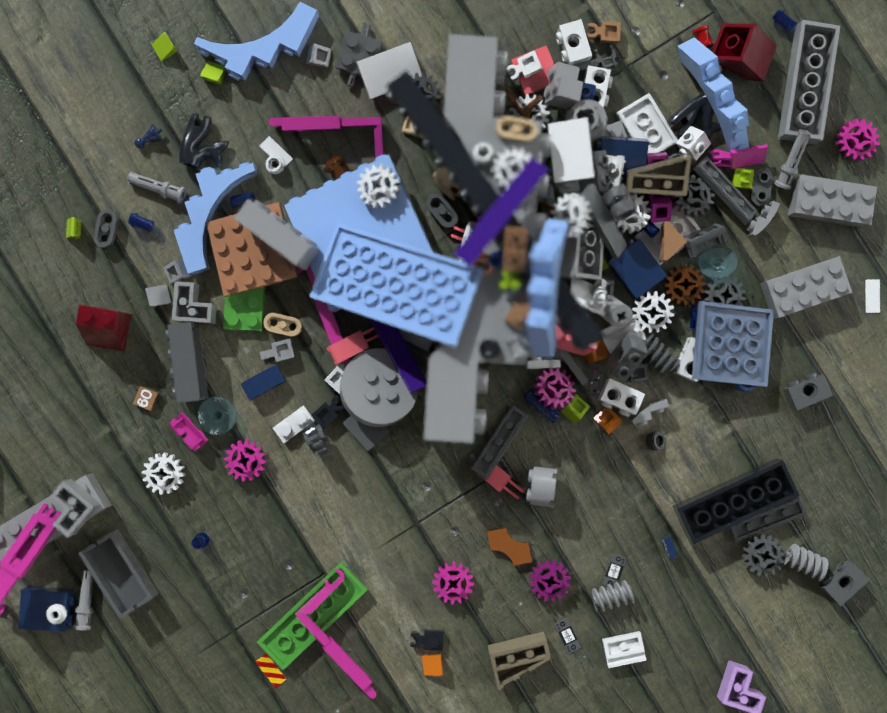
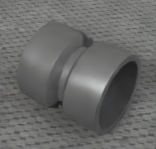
M624 184L615 186L602 195L606 206L611 207L609 212L615 222L626 219L637 211L633 199H629L630 194Z

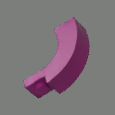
M648 153L646 165L667 160V153ZM645 193V202H649L646 208L651 209L648 214L651 216V222L671 221L672 202L669 196Z

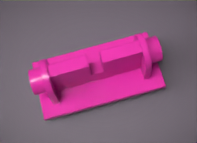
M183 412L169 423L171 425L170 428L179 437L183 434L186 435L182 441L190 450L196 452L208 441L204 433Z

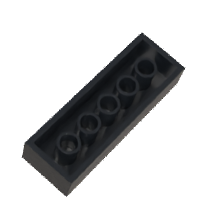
M776 458L672 507L688 541L695 544L800 495L784 460Z

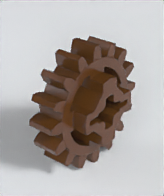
M682 264L681 269L677 265L674 267V271H668L670 277L666 276L664 278L665 281H668L667 284L663 285L664 288L668 289L664 294H670V300L675 299L676 305H679L681 301L683 306H687L688 301L690 304H694V298L700 300L699 293H705V290L701 289L702 286L706 285L705 282H701L704 275H698L700 269L693 271V265L687 268L686 264ZM680 273L679 279L673 282L674 277ZM682 282H684L685 284H688V285H691V286H688V287L684 288V286H681V285H678V284H681ZM696 288L694 294L689 297L690 291Z

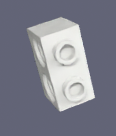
M588 65L584 83L596 85L595 95L599 97L598 103L603 108L604 106L607 107L609 95H606L607 88H611L613 77L610 76L611 70ZM594 77H601L603 83H596Z
M690 337L687 338L678 358L680 362L672 373L692 382H698V380L692 379V374H688L686 370L689 364L693 365L695 338Z
M609 378L606 379L598 400L602 402V406L608 409L615 407L619 409L620 414L630 417V414H637L645 394ZM611 389L616 393L614 400H610L607 396L608 391ZM628 397L632 398L633 400V406L631 408H628L625 405V400Z

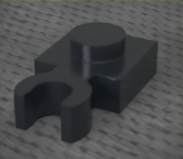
M335 396L332 399L330 406L325 402L311 415L323 429L338 417L337 410L345 408L343 404L341 406L336 405V400L339 396Z
M424 629V635L417 631L411 632V636L418 638L417 642H410L411 647L415 648L421 644L424 645V650L443 651V630Z

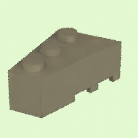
M683 155L626 170L625 186L628 192L687 196L691 156Z
M544 631L488 645L498 690L504 688V685L510 681L519 679V676L528 670L532 671L551 659Z

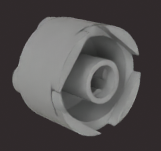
M534 466V469L529 470L528 482H532V486L527 490L526 502H530V505L553 508L554 503L550 502V500L554 501L556 476H553V473L557 474V469Z

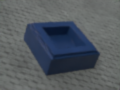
M667 535L661 537L667 556L670 558L676 557L677 552L672 538Z

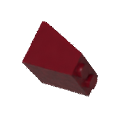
M722 23L712 52L718 57L719 65L746 80L764 81L777 45L756 24Z
M79 305L76 326L86 345L125 351L131 314Z

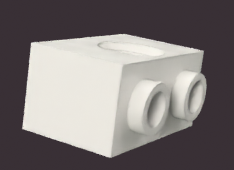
M582 19L559 25L556 40L563 49L561 51L563 62L573 66L591 60L592 53ZM575 41L578 46L571 47L568 42Z

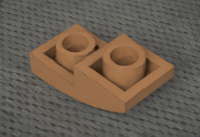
M506 227L504 248L505 271L525 272L527 228Z

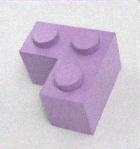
M728 660L717 698L725 705L750 713H761L766 699L759 690L749 687L753 671L745 665Z

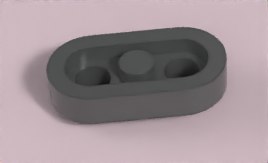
M760 168L754 172L753 187L750 190V202L756 207L768 204L771 199L773 175L766 168ZM762 174L766 176L765 181L761 179ZM759 193L764 195L763 200L759 198Z
M433 194L427 199L428 210L442 227L450 229L457 224L458 215L443 196ZM439 202L440 206L438 208L433 207V203ZM450 216L452 221L446 222L445 217Z
M106 209L98 214L93 239L99 247L109 248L115 241L119 222L118 215L115 212ZM108 217L112 218L110 223H107ZM107 235L108 240L104 242L103 237Z

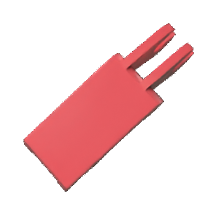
M556 324V348L586 356L597 349V345H591L585 351H582L580 348L577 350L570 341L572 337L569 334L565 335Z
M373 327L364 332L360 330L328 346L327 350L330 351L334 364L337 365L370 348L368 342L379 336L377 334L366 340L364 335L374 331L375 328Z
M499 466L495 467L488 480L484 479L497 491L501 492L504 488L516 499L520 497L505 486L508 482L524 493V490L511 480L512 477Z

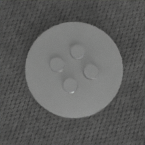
M383 348L369 349L356 355L346 366L340 380V397L345 409L354 419L372 427H386L402 420L412 409L418 396V391L412 394L409 393L387 350Z

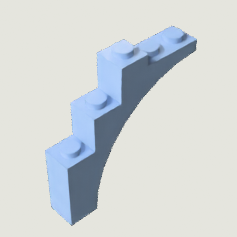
M299 2L292 15L279 28L258 40L243 44H220L197 37L194 45L198 49L197 52L205 57L210 55L215 58L216 62L222 65L226 64L225 68L230 77L238 81L239 79L246 81L255 61L257 65L263 68L268 66L273 69L282 49L284 53L290 56L294 54L300 56L319 18V14L316 9Z
M695 37L678 45L681 63L697 80L717 116L728 152L732 149L742 150L750 148L746 128L749 126L747 109L735 100L732 82L720 73L718 57Z
M246 162L240 164L239 168L234 170L231 168L222 170L221 174H218V171L214 168L207 167L201 169L200 173L196 174L203 196L195 195L185 202L192 224L183 223L178 226V229L174 230L188 274L193 276L210 270L207 257L208 228L206 222L212 220L217 207L234 187L258 174L257 168L253 163Z
M547 220L540 242L535 244L530 258L534 277L528 291L532 309L526 326L532 355L536 357L553 359L557 346L556 291L560 259L568 230L567 221Z

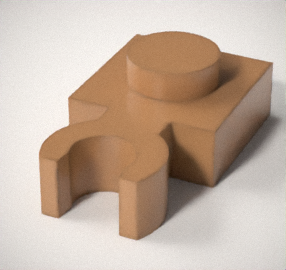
M602 21L601 27H598L595 23L588 24L587 29H593L595 33L587 34V39L593 40L596 37H600V43L619 44L621 22Z
M527 292L521 297V305L515 302L505 318V321L521 331L525 327L531 312L528 310L531 307V303L526 302L525 299L528 295Z

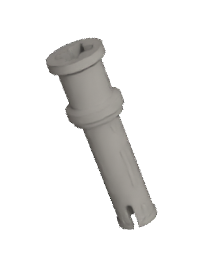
M799 130L787 162L781 166L780 176L778 180H775V185L784 189L792 188L791 183L795 174H798L797 166L811 136L810 132Z
M130 172L127 177L128 184L159 193L162 198L166 199L168 197L177 200V203L181 204L186 197V187L180 188L168 181L162 183L134 172Z
M83 570L79 606L75 609L77 613L76 624L73 625L75 630H91L89 624L91 614L93 613L91 602L94 578L89 570Z

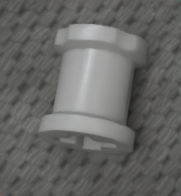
M521 334L504 341L511 352L512 360L528 354V351L525 350L522 344Z

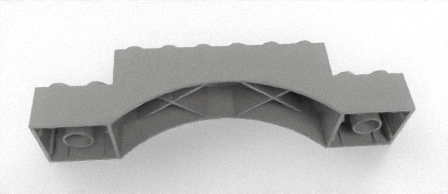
M449 34L444 121L474 161L473 150L478 144L486 143L492 147L493 158L489 163L480 164L476 161L475 163L501 196L505 186L498 187L499 180H493L497 173L492 172V168L497 167L493 164L494 160H500L498 154L505 155V149L512 152L513 147H516L517 152L524 149L523 154L525 156L530 153L529 160L531 157H534L539 161V152L542 151V165L545 166L546 158H549L551 134L541 133V121L530 120L537 126V134L532 141L521 142L500 137L496 131V126L504 114L505 91H494L495 86L504 87L507 52L497 51L498 37ZM505 125L503 130L508 132L510 127ZM524 129L523 134L529 135L530 131L528 129ZM481 151L479 155L481 157H486L487 153L485 151ZM515 157L506 159V161L510 162L514 160ZM522 160L521 163H522V165H523V167H524L526 164H525V162ZM514 166L513 169H511L512 174L518 172L517 167ZM501 170V175L506 180L507 176L505 172ZM547 173L514 212L522 226L527 228V232L534 242H540L546 225V213H536V204H541L544 198L547 197ZM497 236L493 238L484 250V253L490 254L493 257L494 269L491 273L482 275L457 347L443 343L429 358L424 440L473 443L474 434H484L486 410L475 409L476 394H487L488 370H478V363L527 364V358L536 357L532 355L527 326L525 325L521 331L505 321L514 303L516 302L521 305V297L525 292L528 293L531 282L528 284L521 276L523 271H516L525 282L515 290L511 286L502 290L498 285L505 279L502 275L505 270L504 251L496 242L498 240ZM483 261L481 268H488L489 264ZM529 293L525 298L528 303H530ZM521 334L522 344L525 350L528 351V354L512 360L511 352L504 341ZM494 339L499 343L501 350L496 358L486 360L480 355L479 345L483 340ZM489 344L484 348L485 353L490 355L492 352Z

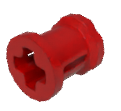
M709 25L692 31L696 39L707 48L715 44L714 40H711L708 31Z

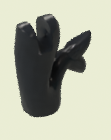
M705 93L688 101L667 120L669 126L681 121L682 124L673 130L676 137L682 136L690 126L693 127L701 112L702 131L705 132L709 141L713 133L722 130L720 124L712 121L715 112Z
M192 113L182 138L179 163L193 168H200L205 158L211 156L216 164L220 166L222 163L221 153L228 147L229 141L217 142L213 145H205L197 149L210 133L212 118L205 115L201 127H199V114Z

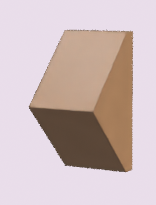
M666 221L661 224L660 262L667 261L687 243L684 237Z

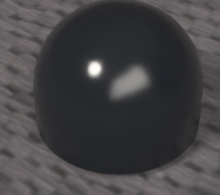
M485 339L479 345L480 355L486 360L494 359L500 354V345L494 339ZM487 344L492 348L490 355L484 351Z
M660 431L649 433L646 437L647 447L655 451L662 450L665 446L663 433ZM657 436L660 438L659 445L656 444Z

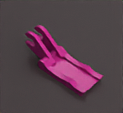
M768 144L742 150L732 149L730 152L718 149L712 150L710 155L718 154V156H712L709 159L711 161H718L714 163L717 167H729L730 169L764 163Z

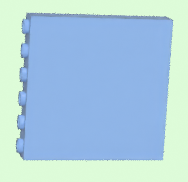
M389 154L380 155L374 162L370 164L364 163L353 172L343 173L340 176L341 178L335 181L329 180L323 184V187L311 189L306 192V195L300 198L294 197L289 200L288 204L284 205L293 227L302 233L300 237L304 235L317 244L315 248L320 251L310 265L315 278L318 275L337 223L434 253L400 174ZM380 164H383L385 169L390 167L392 169L391 173L395 172L397 174L395 179H398L400 184L396 185V187L400 189V192H395L397 199L391 198V205L386 202L385 208H382L378 204L376 209L372 206V203L368 206L365 204L366 200L360 199L362 194L358 193L357 189L361 188V186L357 184V181H362L360 174H366L365 168L371 171L372 165L379 169ZM389 179V182H388V188H389V189L391 188L390 179ZM367 184V186H366L367 193H368V190H369V185H368V184ZM377 184L375 187L380 189L382 185ZM327 303L329 310L332 312L342 309Z

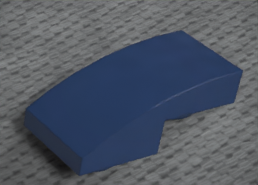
M276 364L241 383V386L249 401L285 383V379Z

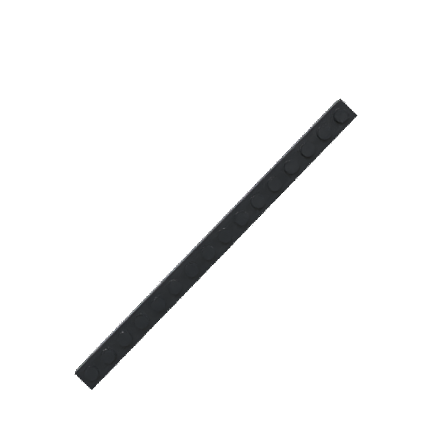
M406 70L387 84V96L393 103H398L401 107L398 109L405 120L409 118L412 122L411 128L417 136L421 134L425 140L423 142L424 146L429 152L433 151L436 154L437 158L435 160L442 169L444 167L450 173L447 175L454 185H459L462 189L460 191L465 201L470 200L474 205L472 208L478 218L481 216L483 218L500 197L499 193ZM514 214L496 235L498 238L496 242L503 251L505 248L506 227L524 228ZM527 232L525 272L523 271L521 276L529 284L534 277L530 258L536 243ZM558 274L556 291V317L560 321L558 325L564 333L568 332L572 337L570 341L577 350L580 348L582 351H585L601 339L604 334Z

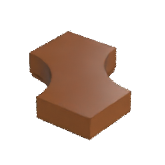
M506 527L487 531L491 551H501L508 555L513 566L532 562L528 542H518L511 538Z

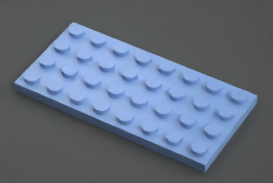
M337 223L309 297L457 347L484 270L473 265L468 267L463 262Z

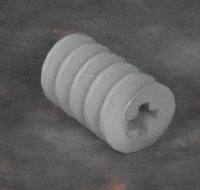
M607 295L605 316H600L612 326L623 328L631 322L633 312L630 307L616 297Z
M792 544L787 549L786 555L782 559L785 561V563H782L783 565L789 562V568H794L796 565V571L800 572L803 568L804 575L810 572L811 578H815L817 575L818 581L824 579L828 570L827 558L821 557L817 553L814 554L810 550L807 551L806 548L799 547L797 544Z
M625 580L621 582V586L618 582L614 583V589L610 584L607 585L606 590L603 586L599 587V593L595 588L592 589V600L597 613L598 607L605 611V605H608L610 609H613V603L620 607V601H623L625 606L628 604V599L635 603L632 589Z

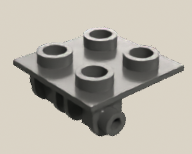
M352 416L343 422V425L367 452L396 427L395 424L386 427H372L360 423Z

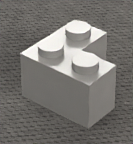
M557 62L549 68L547 74L549 83L544 90V97H546L544 104L567 109L580 101L583 82L578 81L579 67Z
M175 281L172 320L215 324L217 305L198 303L199 284Z
M72 479L62 481L50 496L65 509L53 526L65 536L71 537L77 534L101 503Z

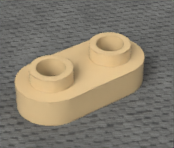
M505 116L497 122L496 131L500 137L505 139L530 142L536 137L537 126L530 120ZM503 126H509L510 130L508 132L504 131ZM528 129L530 134L524 135L523 130Z
M270 313L264 318V327L270 332L294 337L302 331V323L297 318L277 313ZM273 319L277 320L276 326L271 325ZM291 324L296 325V329L294 331L290 330Z

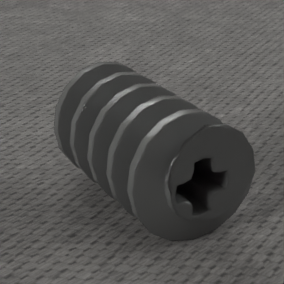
M652 333L645 340L648 352L646 357L650 356L648 363L650 364L655 361L654 369L661 367L659 374L669 373L679 364L680 359L674 360L675 354L668 355L670 352L669 348L662 350L664 343L657 344L659 338L655 337L652 339L654 334Z

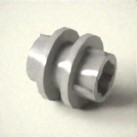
M582 100L570 109L568 120L581 119L584 115L594 114L595 122L591 126L589 125L590 140L592 141L599 138L605 132L608 117L604 108L598 102Z

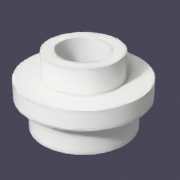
M486 143L478 144L473 150L475 161L480 164L489 163L493 158L492 147ZM485 151L487 156L481 157L479 153Z
M271 155L268 157L266 168L270 173L279 174L284 170L285 162L281 156ZM275 161L279 164L277 168L273 167Z
M54 604L48 608L46 616L49 622L59 624L66 619L67 611L63 605ZM54 611L58 612V618L53 615Z

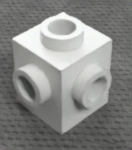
M690 126L676 144L680 149L679 153L681 155H690L691 159L697 161L710 146L711 142L704 131Z

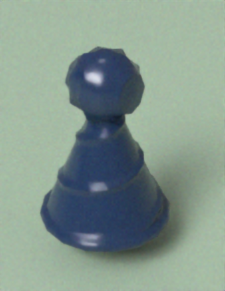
M151 124L143 139L137 138L135 140V146L142 148L145 143L162 141L163 138L160 135L162 129L159 128L157 130Z

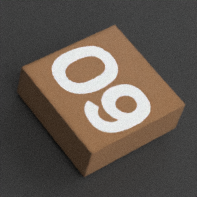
M140 386L133 404L152 411L159 393Z

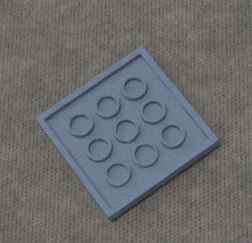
M700 301L698 303L692 379L767 387L774 310Z

